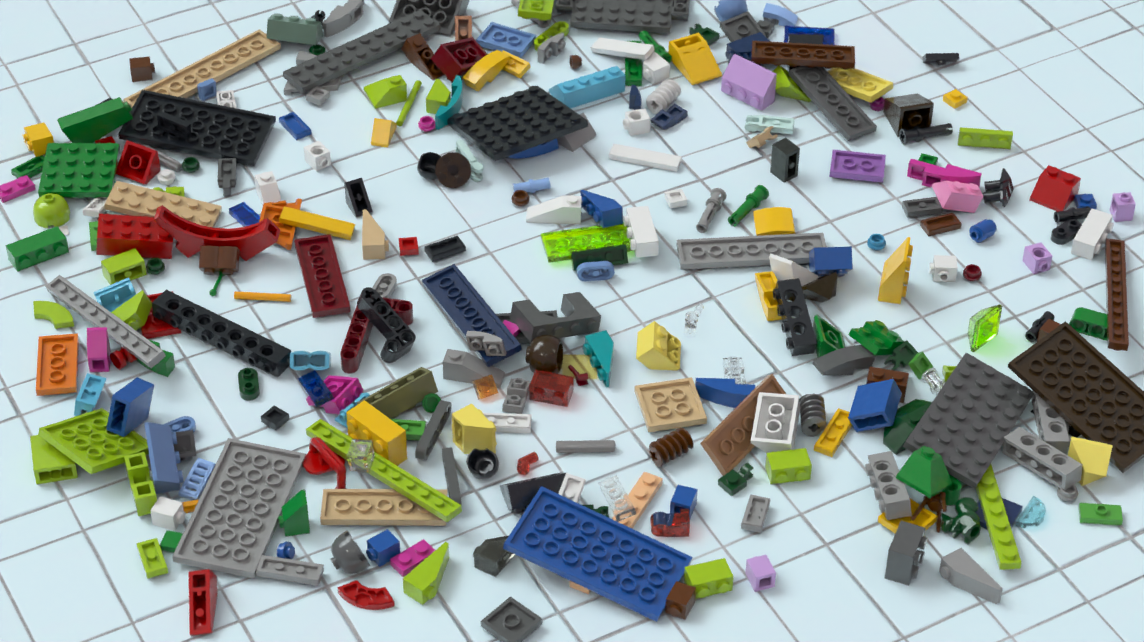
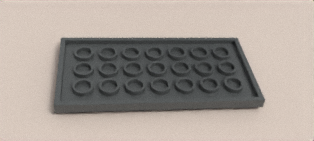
M965 353L903 447L912 453L923 446L932 448L942 456L949 475L975 489L1005 441L1003 437L1011 432L1034 393L1028 387L1023 386L976 357Z

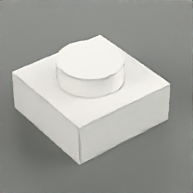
M682 189L665 192L664 198L670 209L687 205L688 200Z

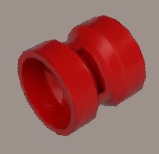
M123 347L119 351L115 350L110 353L112 363L119 370L126 367L127 363L137 360L134 355Z

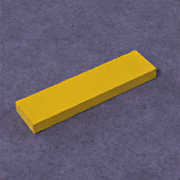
M285 206L279 219V223L327 235L331 234V236L351 240L355 229L354 223Z

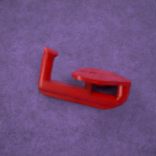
M311 438L309 452L302 464L303 468L313 475L334 470L337 473V486L335 489H346L345 459L333 452L321 438Z

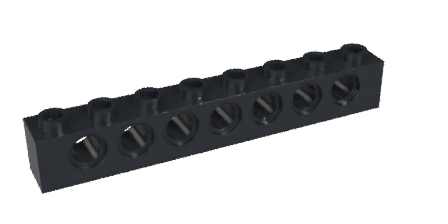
M167 289L152 302L153 316L158 320H162L205 343L211 344L219 350L225 351L268 374L279 377L290 366V349Z

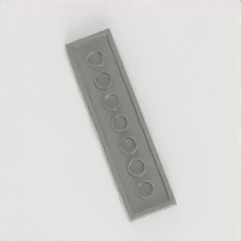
M823 233L677 240L681 270L770 265V254L791 260L797 264L809 263V251L816 247H827Z

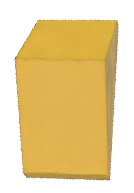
M374 118L371 145L388 147L397 123L392 120Z

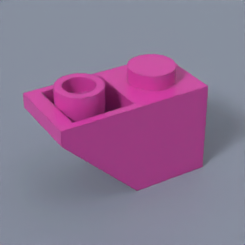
M107 327L87 328L89 371L109 372L111 349Z

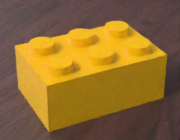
M365 400L346 412L349 437L397 466L407 460L405 429Z

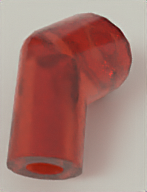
M532 452L518 459L516 469L519 474L526 475L529 473L530 464L539 460L537 453Z

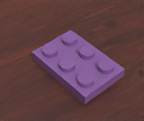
M833 150L829 177L883 183L886 155Z

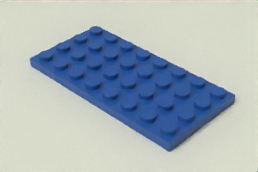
M542 486L503 546V549L656 622L666 607L668 594L675 582L681 581L684 576V567L689 566L693 558Z

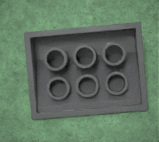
M396 0L389 23L421 10L440 24V31L436 33L451 36L455 30V16L465 15L470 0Z

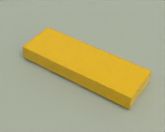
M837 409L815 443L814 451L833 457L852 427L848 419L850 412Z

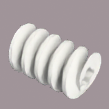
M667 79L663 81L646 98L648 109L654 114H657L662 109L666 110L680 96L681 87L674 80Z

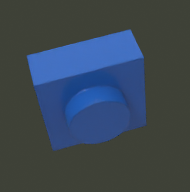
M1093 194L1074 195L1076 208L1089 206L1091 209H1096L1097 204Z

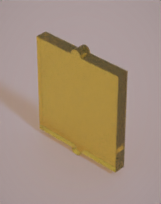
M563 355L561 368L563 369V379H576L574 374L568 369L569 365H572L579 374L587 373L589 379H597V367L592 368L589 355Z

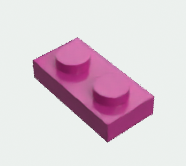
M27 175L0 185V200L4 203L36 190L35 184Z
M423 539L391 558L390 565L404 577L431 555L435 549Z

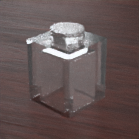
M352 439L347 453L349 471H370L375 456L372 440Z

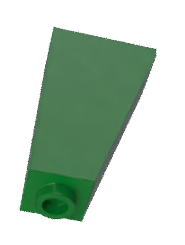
M118 97L60 117L57 121L63 133L72 143H94L96 140L101 139L133 119L130 112L132 108L127 101L123 102Z

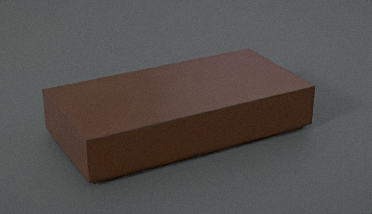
M954 213L921 220L920 226L929 237L961 229L962 223Z

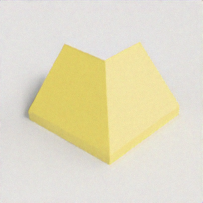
M1071 437L1068 456L1082 464L1081 480L1079 481L1082 486L1106 477L1113 445Z

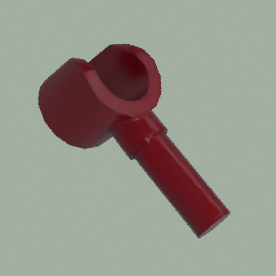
M569 365L568 369L574 374L577 385H588V374H579L572 365Z

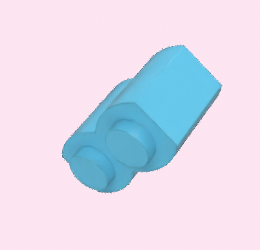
M295 351L290 353V368L294 370L309 368L325 370L331 367L330 352L315 351L310 353L308 351Z

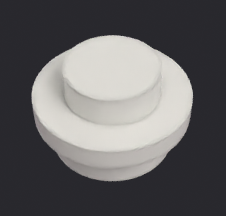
M164 169L158 173L157 178L162 185H170L174 182L176 176L174 171Z

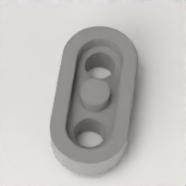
M390 273L382 274L378 277L372 288L382 298H390L397 287L396 276Z

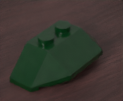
M915 399L897 409L893 426L884 427L883 444L895 455L906 450L903 447L904 443L932 402Z

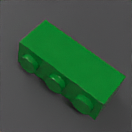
M58 226L6 245L8 260L17 272L69 253L67 238Z

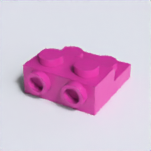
M328 375L306 398L308 405L324 407L326 413L339 415L340 411L355 401L364 390L358 378Z

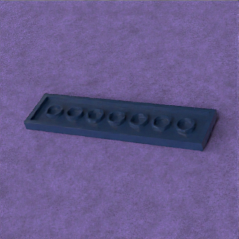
M455 264L421 280L425 289L465 339L467 331H478L498 336L503 340L506 356H487L485 350H474L487 367L522 350L521 344Z

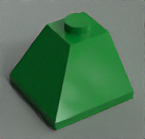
M926 446L915 450L896 476L898 480L928 498L937 495L952 485L942 456Z

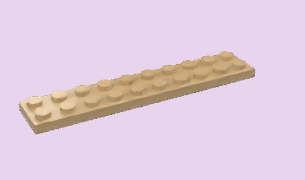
M259 29L142 90L188 98L198 93L197 84L211 78L217 83L280 50L281 45L276 40L266 39L267 34ZM142 90L123 99L124 102L127 101L132 108Z

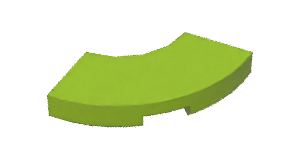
M33 301L35 319L49 320L55 329L74 327L73 317L64 306L50 301Z

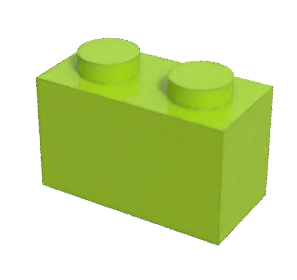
M135 248L101 261L103 276L110 285L128 277L132 281L147 275L145 261Z
M806 448L766 453L765 469L770 484L810 480L812 464Z
M725 558L684 567V583L696 588V599L726 593L733 589L734 576Z

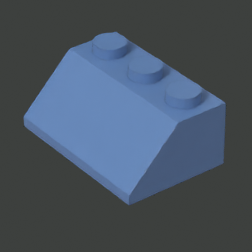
M144 423L156 494L180 490V483L184 481L182 470H177V464L180 463L179 451L174 452V445L177 444L176 432L171 433L169 425Z

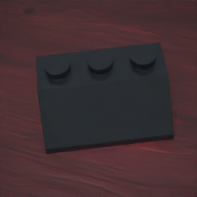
M555 473L500 485V490L508 510H514L515 513L524 512L541 486L558 494L566 473Z

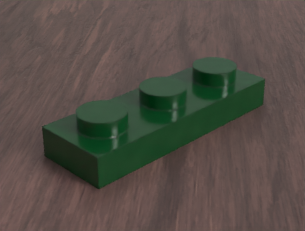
M626 244L570 252L573 271H576L577 267L585 262L608 261L613 265L628 263Z

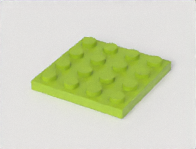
M103 408L41 427L38 432L41 438L90 474L125 463L124 456L141 452H145V456L149 455L147 440L134 430L125 437L106 430L109 412Z

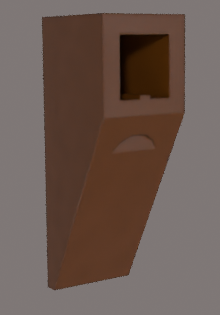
M420 33L406 39L402 51L415 67L432 80L445 75L431 59L434 53Z

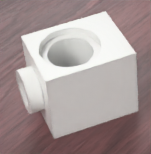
M645 108L625 112L623 127L630 136L650 133V117Z
M320 141L304 147L305 162L316 172L331 165L330 151Z

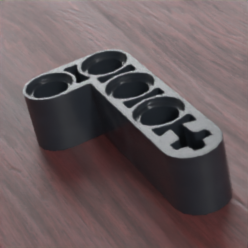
M371 287L364 288L357 301V306L387 339L380 353L381 359L384 362L393 363L411 350L416 336L375 289Z

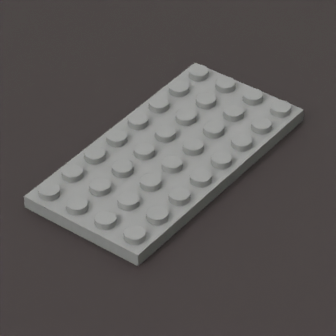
M228 438L173 554V562L255 579L256 569L261 556L265 555L279 523L278 516H282L281 507L290 498L303 468L302 464L306 458V453Z

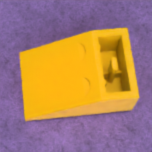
M699 33L669 41L668 53L672 56L671 62L691 85L722 76L707 41Z
M907 237L884 262L878 301L901 304V298L906 297L907 286L904 285H908L909 272L906 271H910V257H912L913 245H910L911 237Z

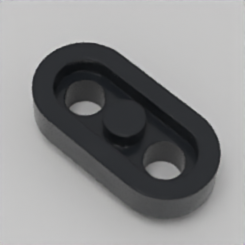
M1075 219L1062 223L1052 230V242L1059 245L1067 244L1075 238L1082 224Z

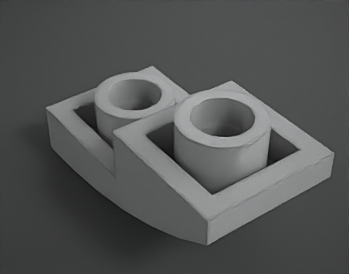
M563 33L547 39L538 47L539 63L544 64L551 55L558 56L564 50L566 42L564 41Z
M467 331L466 339L470 350H485L487 356H506L503 340L498 336L485 332Z
M511 378L502 406L503 412L522 414L530 388V381L521 378Z

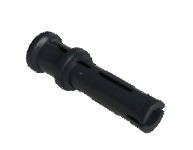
M951 123L925 128L915 126L913 129L908 130L903 128L899 131V137L902 144H907L909 141L920 142L923 138L952 134L953 130L948 128L953 127Z

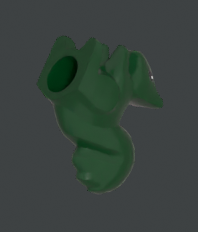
M970 497L959 499L954 507L955 512L958 514L956 517L952 518L941 513L942 531L944 533H953L952 538L962 534L967 545L980 535L981 531L980 519L976 514L978 503Z

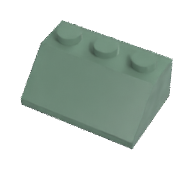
M274 13L267 19L266 39L316 45L323 37L321 22L316 21L314 18L299 19L298 16L284 17L283 14Z

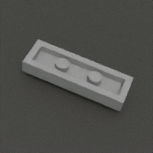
M262 555L256 569V576L319 586L324 572V564Z

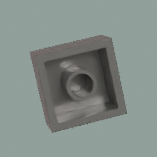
M900 521L888 550L885 579L908 586L912 578L916 579L919 571V566L917 565L918 563L922 564L925 552L922 551L927 543V537H924V527Z

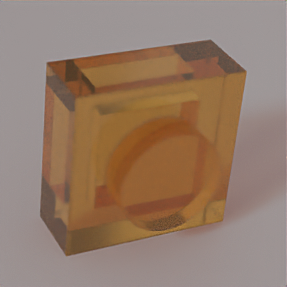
M492 374L472 381L478 400L498 393Z

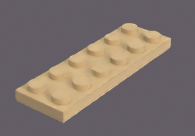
M120 181L115 182L105 202L106 210L131 216L155 217L157 208L163 205L185 220L213 228L222 211V206Z
M323 489L321 525L446 526L444 520L394 489ZM436 489L448 497L447 489Z

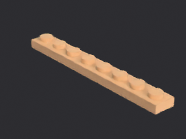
M643 472L612 520L633 529L661 487L663 478ZM570 581L571 588L586 594L590 593L591 590Z

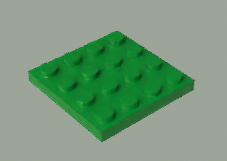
M47 143L38 190L39 197L49 193L58 194L62 197H108L115 182L120 152L119 143Z

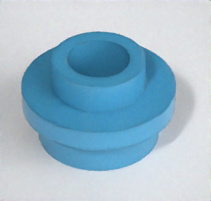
M872 234L867 241V245L873 250H881L886 246V241L883 235Z

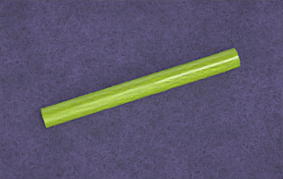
M420 80L415 81L396 121L397 126L403 125L422 85Z

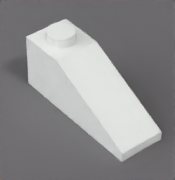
M563 195L528 207L526 222L581 224L582 196Z

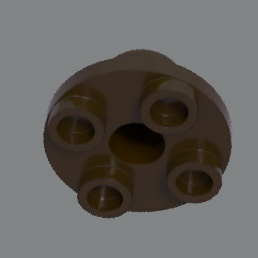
M446 153L436 163V177L442 185L448 188L461 187L470 178L471 165L468 159L460 153Z

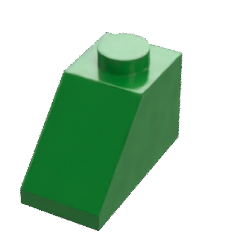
M300 490L281 507L282 516H278L280 529L284 528L285 537L310 533L305 490Z

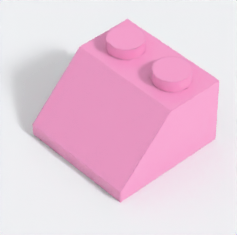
M942 181L932 185L943 209L975 213L983 198L978 185L973 183Z

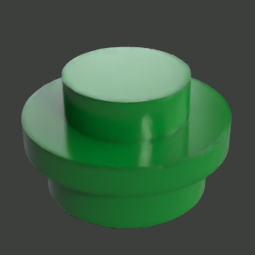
M434 393L427 394L422 400L423 409L428 413H434L441 398Z

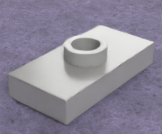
M750 494L741 529L762 532L771 498Z

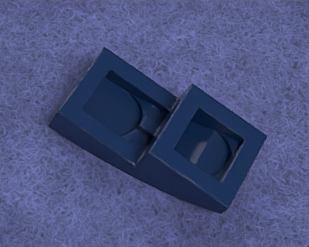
M636 85L631 86L629 95V109L634 110L641 109V95Z
M674 104L667 111L662 109L650 121L665 130L684 120L688 116V112Z

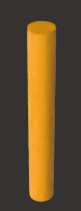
M235 291L234 299L291 302V294Z

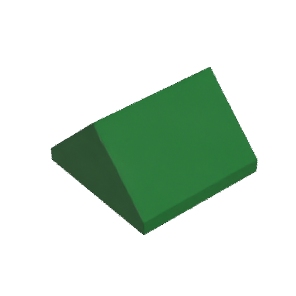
M815 315L813 331L817 341L815 349L817 358L832 351L845 348L842 332L819 315Z

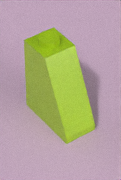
M39 435L30 436L36 485L78 478L75 462Z

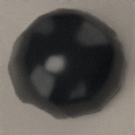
M433 152L423 153L417 165L418 173L425 179H437L435 167L441 155Z
M475 448L467 456L466 463L474 477L486 479L497 473L499 460L497 455L488 448L485 450Z

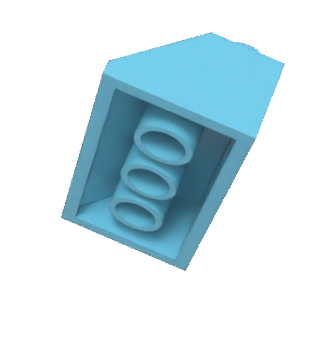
M618 66L557 84L549 89V93L569 108H574L625 92V74Z

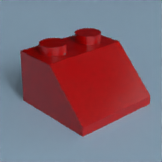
M1048 165L1040 174L1030 196V201L1054 211H1064L1074 200V195H1078L1081 178Z

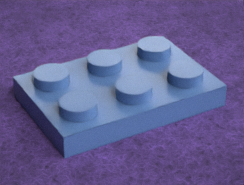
M491 22L476 41L484 48L501 52L504 50L522 58L534 44L536 35Z

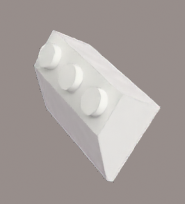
M759 392L751 435V443L766 453L794 449L800 413L799 395Z

